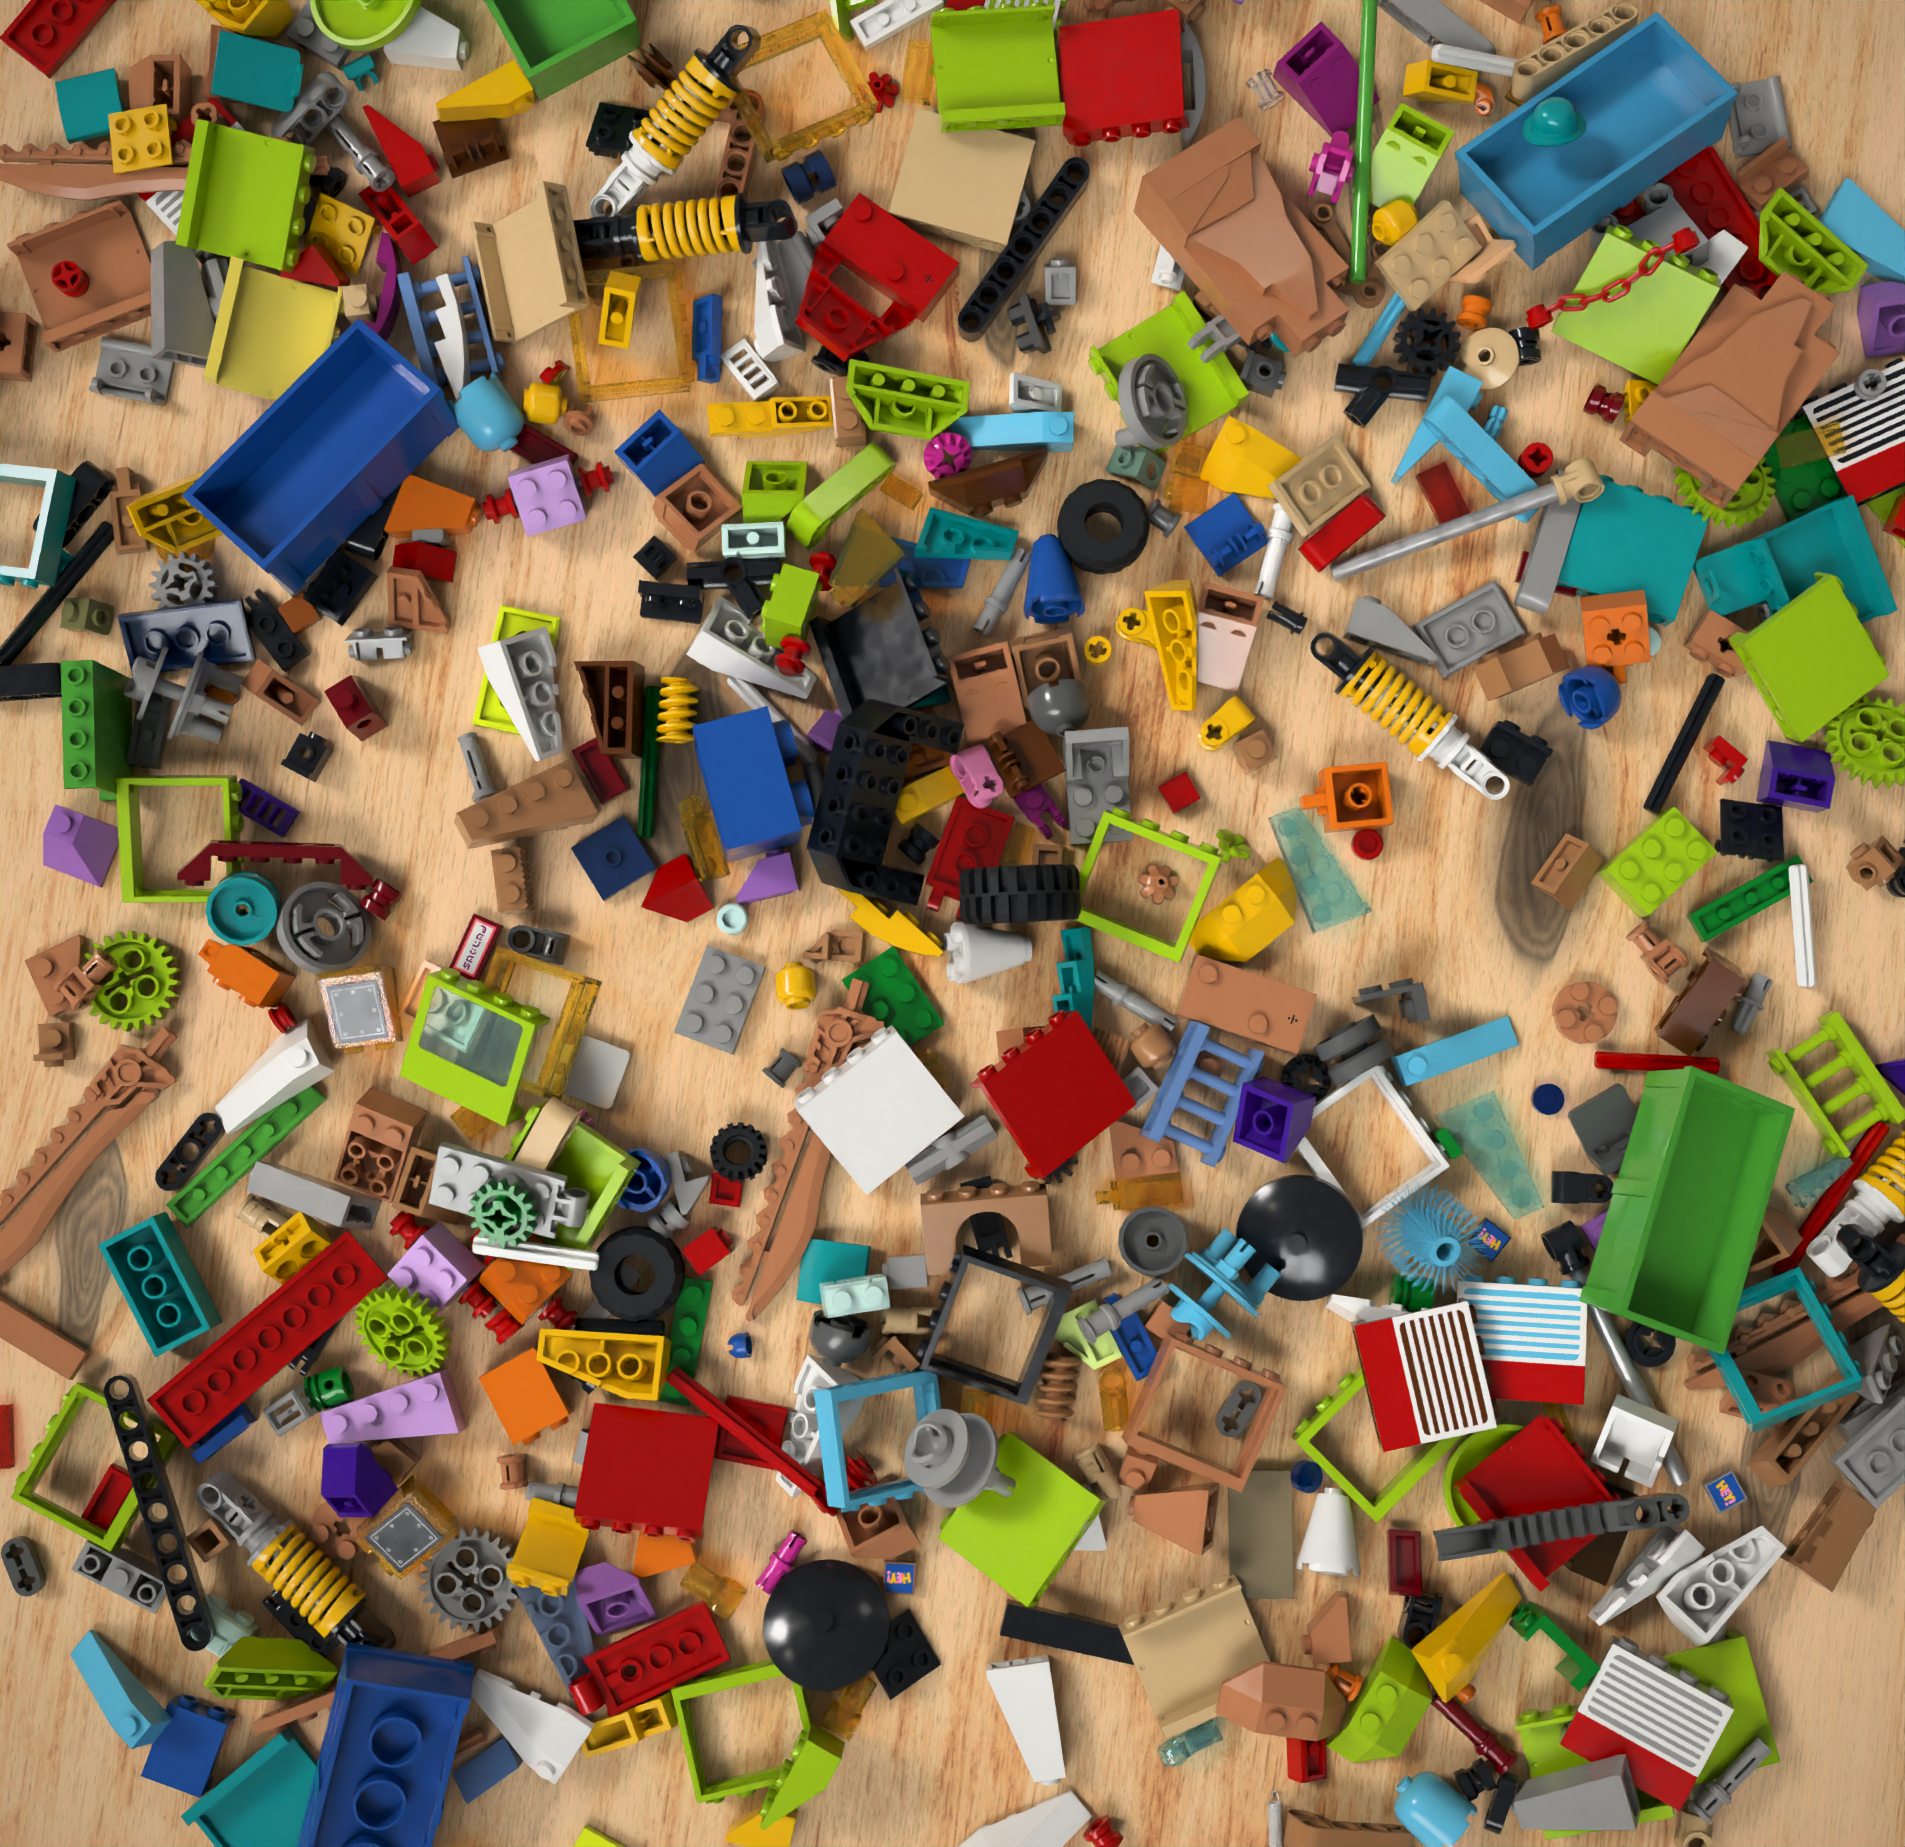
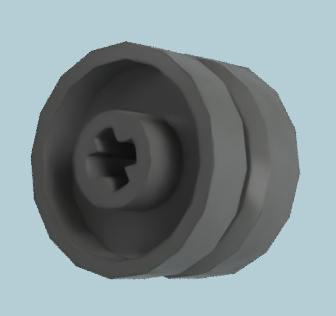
M1374 1014L1341 1027L1331 1033L1330 1037L1313 1047L1322 1062H1329L1341 1056L1342 1059L1330 1066L1327 1071L1334 1086L1343 1084L1363 1074L1396 1053L1388 1039L1382 1038L1370 1044L1367 1043L1368 1040L1376 1036L1381 1030V1026Z
M1147 1206L1135 1210L1125 1218L1119 1230L1118 1246L1122 1258L1131 1269L1143 1275L1158 1276L1170 1272L1180 1264L1187 1251L1188 1237L1184 1224L1175 1213L1163 1207ZM1149 1235H1156L1158 1237L1159 1243L1156 1247L1148 1246L1146 1240Z

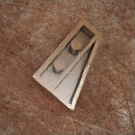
M1835 1481L1781 1555V1558L1811 1581L1833 1593L1866 1529L1872 1524L1877 1508L1871 1506L1865 1499L1846 1485Z

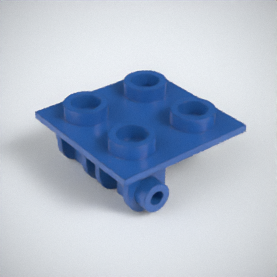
M1235 493L1184 526V529L1218 577L1268 544V539L1263 534L1266 532L1265 528L1260 522L1256 523Z

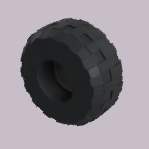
M1096 479L1078 486L1065 499L1057 520L1058 538H1060L1070 561L1077 565L1078 568L1095 574L1116 573L1130 566L1142 553L1149 536L1150 521L1145 503L1135 490L1116 480ZM1095 513H1109L1117 518L1122 532L1114 540L1107 542L1097 541L1086 531L1085 522L1087 518Z
M632 1226L618 1230L608 1236L595 1251L599 1253L600 1258L597 1270L589 1271L590 1286L598 1303L603 1309L610 1312L611 1315L628 1321L649 1320L666 1312L678 1299L685 1281V1263L678 1246L670 1238L663 1237L661 1233L652 1230L650 1227ZM630 1255L646 1257L653 1265L655 1279L652 1287L645 1292L630 1290L622 1281L621 1266L623 1261Z

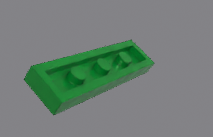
M1792 856L1688 914L1687 918L1700 941L1703 943L1791 895L1789 867L1803 864L1799 856ZM1809 875V884H1810V883L1813 882V880H1812L1811 876Z
M685 1276L682 1291L676 1302L670 1334L672 1345L668 1374L673 1368L679 1367L695 1380L713 1281ZM667 1381L665 1382L659 1401L689 1407L691 1401L667 1383Z

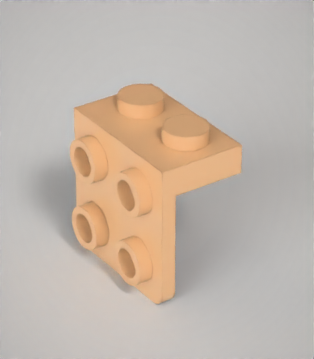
M1473 213L1463 222L1482 249L1447 282L1475 284L1486 277V271L1492 266L1502 264L1511 257L1510 252L1517 247L1514 240L1493 239L1480 215Z

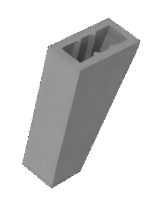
M164 241L151 251L152 358L206 368L215 323L193 248L176 245V241Z
M256 1161L255 1167L251 1170L246 1190L343 1228L372 1230L382 1201L275 1163Z
M1619 1754L1519 1782L1516 1795L1513 1796L1511 1802L1512 1813L1518 1817L1521 1829L1636 1830L1641 1811L1626 1754Z

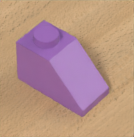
M778 849L765 853L766 858L759 859L737 894V903L744 905L799 892L798 879L790 852L784 854L783 849Z

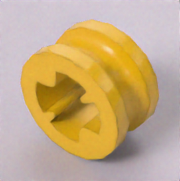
M1091 637L1085 643L1084 658L1091 665H1103L1110 658L1111 644L1104 637ZM1097 643L1103 645L1102 651L1106 650V654L1099 655L1098 659L1092 657V651L1089 652V647H1096Z

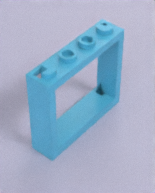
M917 1368L911 1373L908 1370L813 1390L829 1507L841 1508V1512L858 1511L861 1504L868 1503V1506H879L886 1504L887 1498L894 1497L895 1500L912 1498L915 1491L920 1490L921 1493H924L923 1488L915 1484L909 1477L849 1491L838 1402L913 1387L917 1421L919 1422L929 1413L941 1409L937 1374Z

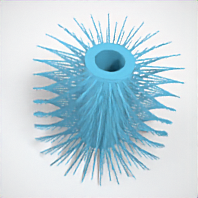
M1423 1186V1199L1421 1197L1420 1209L1418 1208L1419 1198L1417 1191L1416 1208L1411 1197L1408 1203L1411 1207L1410 1211L1407 1206H1403L1398 1201L1407 1214L1392 1203L1403 1215L1396 1212L1393 1215L1400 1219L1389 1221L1388 1223L1397 1222L1401 1223V1225H1387L1389 1227L1376 1228H1386L1379 1230L1393 1228L1401 1230L1381 1232L1391 1233L1385 1234L1387 1236H1383L1384 1238H1397L1391 1239L1393 1241H1389V1243L1385 1242L1387 1244H1385L1384 1248L1397 1240L1401 1241L1398 1246L1391 1245L1395 1246V1248L1391 1247L1393 1250H1388L1387 1256L1393 1255L1392 1253L1396 1252V1249H1403L1398 1250L1401 1251L1398 1254L1394 1253L1396 1255H1394L1395 1258L1392 1261L1397 1267L1401 1268L1400 1270L1403 1268V1274H1405V1271L1410 1272L1409 1269L1413 1268V1265L1415 1268V1263L1420 1261L1417 1269L1413 1270L1407 1278L1416 1275V1273L1418 1274V1271L1420 1275L1419 1268L1422 1267L1423 1270V1266H1425L1424 1272L1414 1283L1416 1286V1283L1421 1281V1279L1423 1281L1422 1277H1424V1274L1426 1276V1271L1428 1278V1269H1430L1431 1265L1430 1276L1425 1285L1428 1287V1280L1431 1283V1277L1433 1284V1271L1435 1272V1267L1437 1268V1266L1435 1283L1437 1284L1438 1278L1439 1284L1440 1269L1443 1267L1444 1295L1445 1273L1447 1276L1445 1267L1452 1280L1451 1272L1453 1267L1458 1268L1464 1274L1455 1261L1466 1269L1457 1259L1464 1262L1466 1259L1462 1256L1474 1253L1461 1252V1250L1470 1248L1469 1250H1476L1472 1248L1486 1247H1477L1476 1245L1460 1247L1462 1246L1461 1244L1472 1245L1466 1243H1480L1469 1242L1476 1241L1475 1239L1483 1240L1478 1239V1237L1470 1240L1462 1239L1468 1238L1465 1237L1469 1236L1468 1234L1476 1235L1472 1233H1475L1474 1231L1479 1232L1477 1231L1480 1228L1479 1226L1467 1234H1460L1463 1230H1469L1466 1229L1469 1228L1468 1226L1473 1227L1471 1225L1476 1222L1474 1220L1476 1217L1465 1227L1457 1229L1459 1225H1463L1460 1224L1463 1223L1462 1221L1467 1222L1465 1220H1467L1466 1217H1470V1213H1463V1207L1460 1208L1457 1205L1458 1202L1456 1204L1452 1202L1451 1204V1201H1454V1199L1452 1200V1197L1449 1198L1448 1196L1446 1200L1444 1198L1445 1203L1443 1202V1205L1441 1203L1440 1208V1200L1442 1199L1443 1201L1445 1192H1441V1194L1439 1192V1199H1437L1436 1195L1437 1202L1435 1201V1205L1433 1204L1432 1207L1431 1201L1437 1191L1436 1189L1435 1191L1433 1189L1434 1193H1432V1196L1430 1194V1201L1428 1191V1205L1426 1200L1425 1209L1424 1201L1426 1194H1424ZM1447 1205L1448 1212L1446 1211L1445 1213L1444 1210V1214H1441L1444 1206ZM1455 1210L1454 1216L1447 1219L1449 1212ZM1459 1214H1464L1459 1222L1452 1224L1453 1220H1458L1454 1218H1458ZM1399 1233L1402 1234V1235H1395V1236H1399V1237H1389V1236L1394 1235V1234H1399ZM1410 1250L1409 1254L1406 1255L1407 1257L1401 1256L1402 1253ZM1415 1256L1413 1262L1407 1265L1406 1261L1408 1262L1410 1257Z

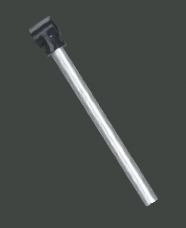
M1569 1220L1542 1233L1541 1239L1553 1261H1559L1561 1265L1559 1267L1561 1275L1569 1274L1571 1280L1581 1281L1580 1287L1586 1286L1589 1276L1586 1266L1591 1261L1581 1251V1249L1585 1248L1584 1241L1573 1222ZM1587 1304L1588 1315L1630 1399L1656 1410L1609 1313ZM1671 1440L1662 1464L1673 1486H1680L1691 1478Z

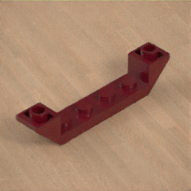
M211 840L177 873V880H184V885L204 886V881L211 880L212 856H218V861L236 862L237 857H251L250 862L268 863L270 862V857L283 858V863L300 864L302 863V858L315 859V864L331 865L334 864L335 859H341L340 883L346 884L348 890H366V885H373L372 875L342 844Z

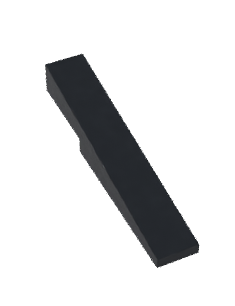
M1007 1599L1000 1626L1001 1636L1134 1665L1117 1624L1071 1612L1065 1614L1038 1606L1026 1607L1021 1602Z

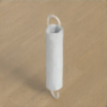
M1273 1790L1272 1798L1273 1792H1276L1278 1802L1270 1801L1268 1803L1269 1847H1283L1282 1803L1279 1802L1277 1791Z

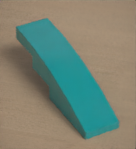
M1090 926L1060 930L1065 961L1056 963L1061 993L1052 995L1054 1013L1059 1010H1064L1065 1012L1078 1011L1091 1031L1094 1000V960Z

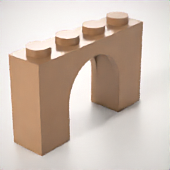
M1025 1181L1021 1185L1015 1186L997 1183L989 1186V1188L977 1189L974 1186L960 1187L957 1191L945 1192L943 1189H931L926 1193L920 1194L927 1276L953 1273L949 1271V1267L954 1253H957L956 1235L958 1229L967 1218L980 1212L1002 1214L1014 1224L1018 1232L1021 1265L1027 1267L1053 1265L1046 1183Z

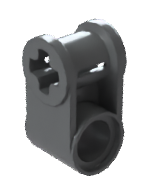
M517 925L509 931L507 943L513 951L536 957L538 960L563 965L564 961L561 958L565 942L570 939V935L525 925ZM522 931H527L530 935V943L525 948H519L515 943L517 934Z

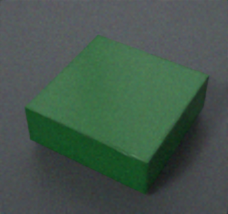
M1438 1127L1431 1132L1432 1138L1435 1142H1439L1442 1145L1448 1158L1456 1159L1464 1153L1446 1127Z

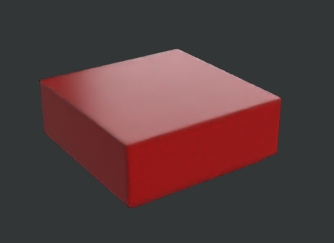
M1186 772L1158 786L1172 814L1201 799Z
M713 1172L709 1204L741 1207L744 1182L740 1183L739 1180L730 1182L728 1178H722L718 1172Z

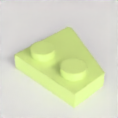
M1096 1298L1063 1313L1054 1336L1065 1348L1078 1355L1083 1362L1094 1370L1123 1357L1110 1330L1097 1337L1096 1342L1091 1345L1078 1327V1319L1081 1317L1086 1319L1100 1310Z

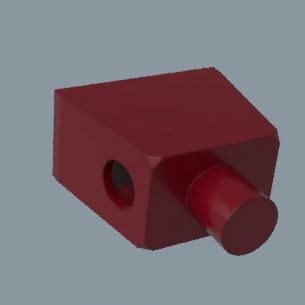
M350 675L324 691L345 727L360 741L363 742L388 726L359 676ZM370 719L366 724L359 725L362 721Z

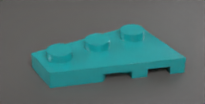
M930 507L914 557L1011 560L1019 531Z

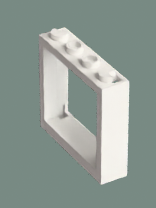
M1377 1065L1343 1083L1323 1099L1316 1102L1312 1116L1314 1118L1364 1081L1371 1078L1431 1162V1164L1361 1214L1357 1210L1362 1228L1394 1207L1392 1203L1397 1205L1398 1201H1402V1197L1405 1199L1406 1195L1408 1197L1409 1193L1410 1195L1412 1194V1190L1415 1192V1187L1418 1190L1450 1167L1445 1160L1448 1158L1444 1151L1445 1149L1439 1142L1435 1144L1427 1135L1430 1132L1428 1125L1420 1116L1414 1117L1409 1110V1107L1412 1106L1410 1100L1402 1091L1397 1093L1390 1083L1394 1079L1383 1065L1380 1067ZM1304 1136L1296 1151L1313 1175L1333 1184L1347 1196Z

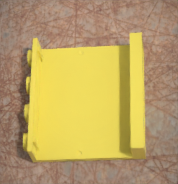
M231 256L205 368L204 382L276 401L339 338L341 328L335 327L337 315L343 317L345 312L342 287H339L338 292L289 278H283L275 274L243 266L244 259Z

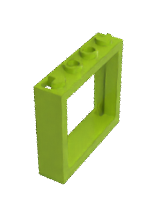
M125 775L115 778L122 903L207 902L214 889H144L139 786H222L225 840L240 841V832L243 831L244 820L242 814H239L238 801L242 799V786L240 783H237V775ZM237 857L236 862H226V876L232 872L241 871V863H244L245 857Z
M1114 807L1113 811L1105 810L1079 873L1080 901L1111 824L1209 864L1177 943L1168 941L1081 905V913L1078 919L1074 920L1179 963L1183 960L1224 856L1218 854L1219 849L1211 846V844L1201 842L1200 846L1188 842L1190 836L1172 830L1171 834L1161 831L1159 830L1161 825L1154 821L1143 818L1141 823L1131 819L1132 813L1117 807Z
M1360 1366L1353 1374L1348 1372L1340 1379L1337 1384L1340 1388L1332 1396L1329 1394L1325 1395L1316 1404L1315 1408L1317 1411L1309 1419L1304 1417L1299 1421V1424L1293 1430L1295 1433L1291 1437L1378 1523L1463 1435L1428 1442L1369 1502L1309 1442L1365 1384Z
M86 1382L76 1383L75 1386L71 1387L68 1394H64L62 1398L64 1405L59 1414L53 1415L45 1429L48 1433L43 1442H39L29 1456L31 1463L26 1472L22 1471L16 1478L17 1483L14 1486L15 1491L11 1498L109 1551H115L121 1548L141 1512L133 1487L108 1531L34 1492L87 1398L108 1408L103 1391ZM127 1411L124 1414V1417L138 1424L139 1419L135 1412ZM149 1416L154 1433L161 1436L158 1446L166 1468L181 1440L170 1427ZM145 1472L143 1475L144 1485L151 1489L154 1488L158 1478L154 1473Z
M772 1659L694 1677L671 1688L697 1804L702 1802L718 1804L724 1801L726 1796L737 1794L738 1798L747 1797L756 1793L755 1789L767 1786L768 1790L770 1787L776 1790L777 1786L774 1784L782 1765L707 1783L688 1700L689 1698L783 1676L784 1674L776 1667ZM792 1682L803 1730L807 1732L811 1724L814 1723L806 1688Z

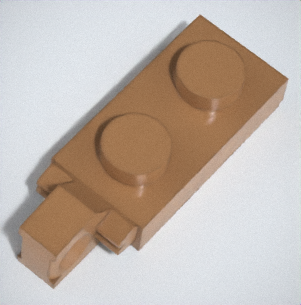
M129 467L116 468L118 485L112 486V492H109L116 553L122 555L150 551L149 541L138 535L126 507L144 495L141 483H135L134 471L129 469Z

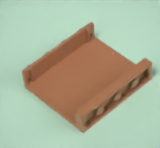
M121 199L106 201L99 208L78 212L71 219L61 223H49L43 230L33 234H21L16 237L15 241L7 243V247L19 259L46 330L41 333L44 344L55 353L151 316V260L132 211ZM60 261H73L86 272L90 285L84 295L76 298L68 297L53 284L51 272L53 267Z

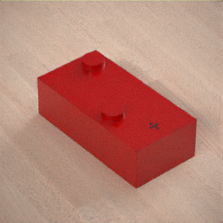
M860 192L823 241L824 244L843 258L841 265L890 300L898 301L923 323L959 276V262Z

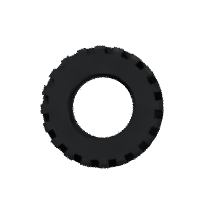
M1045 864L964 869L959 875L960 918L964 924L1078 919L1081 913L1079 870L1075 865Z

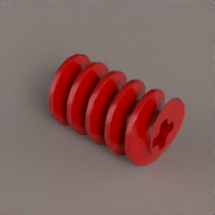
M857 1449V1460L850 1455L846 1456L849 1491L867 1487L866 1481L871 1485H875L878 1482L873 1468ZM822 1481L821 1487L811 1499L822 1513H828L834 1517L838 1514L837 1507L828 1506L825 1482Z

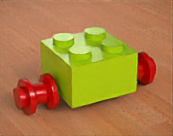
M819 552L812 554L809 559V564L813 568L812 571L784 563L780 574L775 573L770 587V591H773L771 601L765 600L761 612V618H764L761 632H765L766 645L784 650V653L776 655L774 664L778 667L779 672L784 675L795 676L804 672L805 664L801 661L802 656H808L811 652V646L805 640L810 628L809 621L813 619L819 602V591H830L834 584L830 574H833L837 561L830 553Z

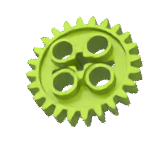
M1762 457L1724 510H1721L1697 493L1703 484L1678 466L1674 470V473L1678 475L1674 480V484L1681 486L1677 495L1687 496L1683 505L1692 504L1694 506L1692 510L1693 515L1698 512L1703 513V522L1711 517L1713 518L1714 526L1717 527L1721 521H1724L1727 529L1734 522L1739 528L1745 522L1752 524L1756 518H1760L1773 501L1771 497L1776 490L1771 488V486L1774 484L1775 479L1767 477L1772 468L1762 466L1766 460L1765 457Z
M1864 695L1860 703L1858 701L1854 702L1829 721L1825 728L1827 733L1823 741L1829 743L1825 752L1834 753L1830 762H1840L1842 764L1838 770L1840 773L1846 770L1850 771L1849 780H1853L1857 776L1861 777L1862 786L1868 780L1872 781L1874 789H1877L1881 782H1884L1888 789L1892 787L1894 782L1902 786L1905 782V712H1903L1905 704L1902 703L1896 708L1893 706V698H1890L1885 704L1882 703L1880 695H1877L1873 702L1869 700L1867 695Z
M132 930L128 931L127 937L123 932H116L115 940L110 936H104L105 946L94 943V949L101 948L109 953L117 961L119 967L114 971V977L110 982L107 983L105 978L101 980L104 987L88 1005L94 1006L89 1015L98 1016L101 1014L100 1024L106 1025L111 1021L110 1029L118 1030L122 1024L123 1031L130 1032L133 1025L136 1030H144V1021L149 1026H155L154 1016L165 1019L166 1014L163 1008L174 1009L175 1007L169 1001L170 997H180V994L173 990V986L182 984V981L174 979V975L181 972V969L172 968L171 966L177 960V957L165 956L169 952L170 947L164 945L158 948L161 939L153 937L149 941L148 933L142 932L138 937L137 932ZM139 952L142 962L137 968H134L131 962L132 957L135 953ZM86 953L85 956L90 960L94 954ZM151 967H154L153 972L148 975H142ZM128 975H130V976H140V977L135 978V979H133V980L130 981L131 987H130V986H120V985L125 984V983H127V982L129 981V976H128ZM152 979L156 984V989L149 996L146 993L145 987L147 982ZM120 986L113 990L108 996L106 995V991L108 989ZM125 994L128 998V1005L125 1009L121 1010L118 1006V999L121 995Z
M384 1284L378 1290L374 1288L360 1301V1306L355 1310L358 1317L354 1320V1323L360 1326L356 1333L365 1337L360 1343L371 1347L368 1354H377L379 1356L377 1359L378 1364L383 1361L387 1362L389 1371L393 1367H397L398 1373L401 1376L407 1370L411 1378L417 1373L421 1377H424L428 1372L434 1373L447 1359L446 1356L451 1352L448 1346L452 1343V1339L447 1337L451 1329L442 1326L446 1318L437 1317L436 1313L439 1308H430L428 1306L429 1298H425L423 1301L420 1300L419 1291L416 1290L411 1295L407 1286H404L399 1291L396 1284H392L389 1288Z

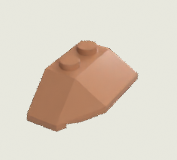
M1261 1661L1241 1671L1233 1678L1229 1677L1222 1681L1215 1712L1217 1715L1254 1733L1319 1741L1339 1732L1346 1701L1324 1669Z

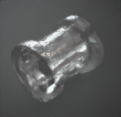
M1264 69L1256 73L1246 83L1247 87L1253 89L1257 96L1261 111L1273 108L1285 97L1284 93L1278 91L1274 84L1270 69Z

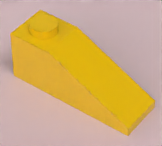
M513 59L436 102L437 116L441 122L494 117L509 118L515 114H523L535 103L534 89Z
M950 765L901 789L895 815L902 828L955 800L957 796L960 797L965 794L958 779L952 773Z

